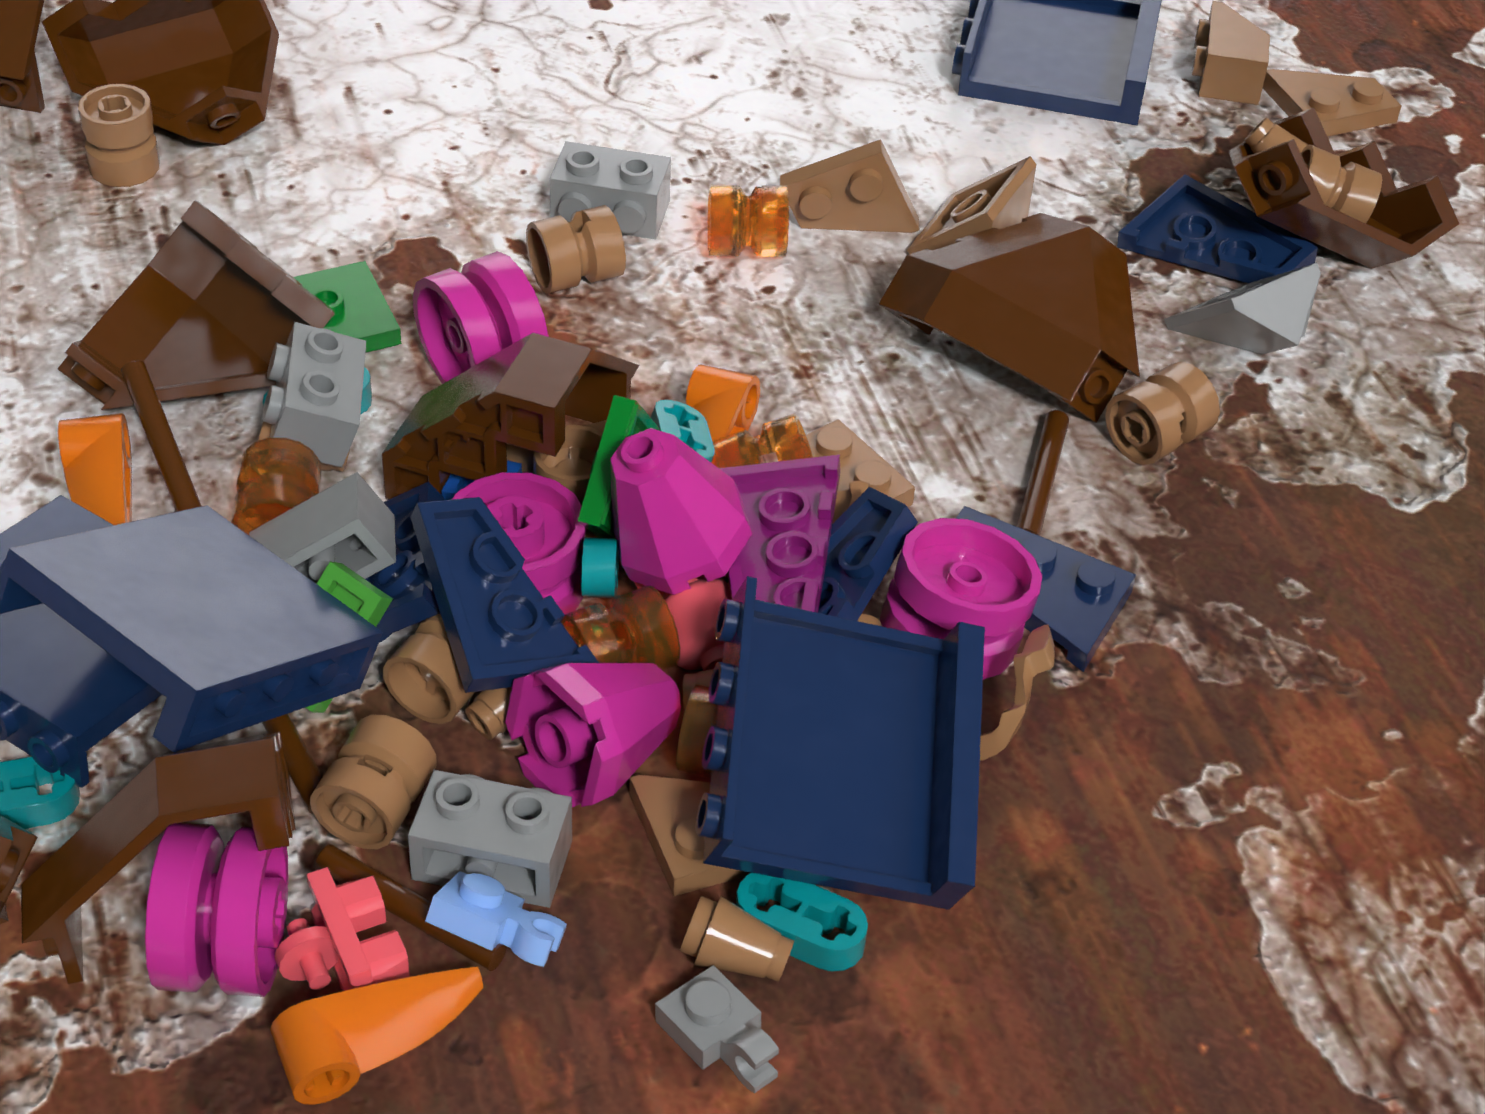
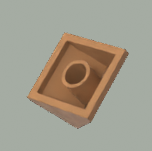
M1029 156L951 194L907 249L908 253L911 254L924 249L933 251L955 244L956 239L991 228L1002 229L1021 223L1022 218L1028 217L1037 165L1032 157Z

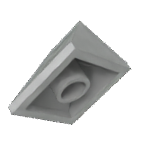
M1317 262L1245 284L1164 320L1168 330L1259 354H1267L1299 345L1301 337L1305 336L1321 272Z

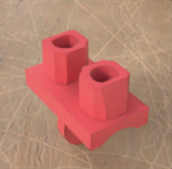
M328 867L307 873V883L316 902L311 910L315 926L310 927L308 921L304 918L295 919L287 925L286 930L289 937L281 942L275 952V961L282 977L290 981L307 980L311 989L318 990L326 987L331 982L328 970L333 967L342 991L410 977L407 952L398 931L392 930L363 941H359L357 937V932L386 923L385 905L374 877L370 876L335 885Z

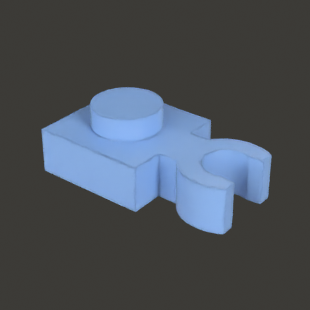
M461 871L433 896L425 920L427 923L491 951L500 943L511 948L513 953L522 960L543 967L548 960L550 951L556 952L559 949L567 926L564 921L550 914L535 911L529 912L522 909L525 899L505 891V887L498 880L483 874H466Z

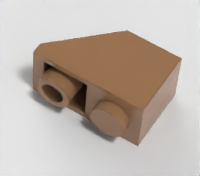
M1212 1L1209 19H1199L1194 44L1196 51L1192 75L1200 76L1199 97L1259 105L1269 63L1270 35L1225 3L1219 1Z

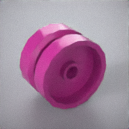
M496 251L471 260L463 265L461 273L449 268L424 277L415 284L413 309L419 337L427 358L442 384L531 333L549 337L545 317L533 287L523 270L510 256Z
M504 472L477 479L458 491L452 500L480 497L524 557L525 561L522 569L542 597L545 598L551 595L565 616L562 621L574 614L583 599L581 583L585 527L578 522L582 505L576 495L556 480L533 473Z
M939 518L917 525L905 537L897 561L894 578L890 582L879 620L882 627L943 640L958 622L985 627L983 679L1001 674L1014 661V655H1016L1023 638L1025 622L1031 617L1040 594L1042 574L1035 558L1016 539L995 527L968 519Z
M175 823L166 828L159 843L152 869L146 911V966L152 986L157 990L196 993L209 979L213 971L220 989L226 995L266 996L271 990L278 970L275 952L284 939L289 884L287 846L258 851L253 827H241L233 834L226 847H224V842L213 825Z

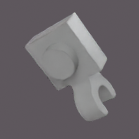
M714 965L655 1003V1021L702 1070L721 1058L734 1072L739 1081L753 1093H756L778 1077V1071L768 1061L779 1054V1048L772 1038L761 1029V1011Z

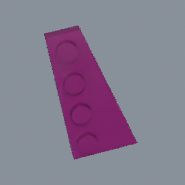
M840 454L719 468L734 480L745 507L744 511L753 533L728 571L731 598L733 599L746 577L749 576L757 578L756 600L818 613L840 479Z

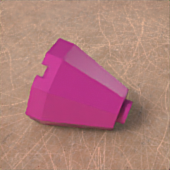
M649 428L626 437L610 458L611 517L621 564L629 579L675 595L684 590L691 589L688 580L704 575L707 582L725 576L753 534L744 511L745 507L734 480L673 434Z
M565 663L540 669L514 679L505 723L511 740L521 736L524 739L528 753L518 757L523 775L536 788L572 797V808L581 804V807L590 806L613 796L676 728L681 710L680 692L674 680L654 663Z

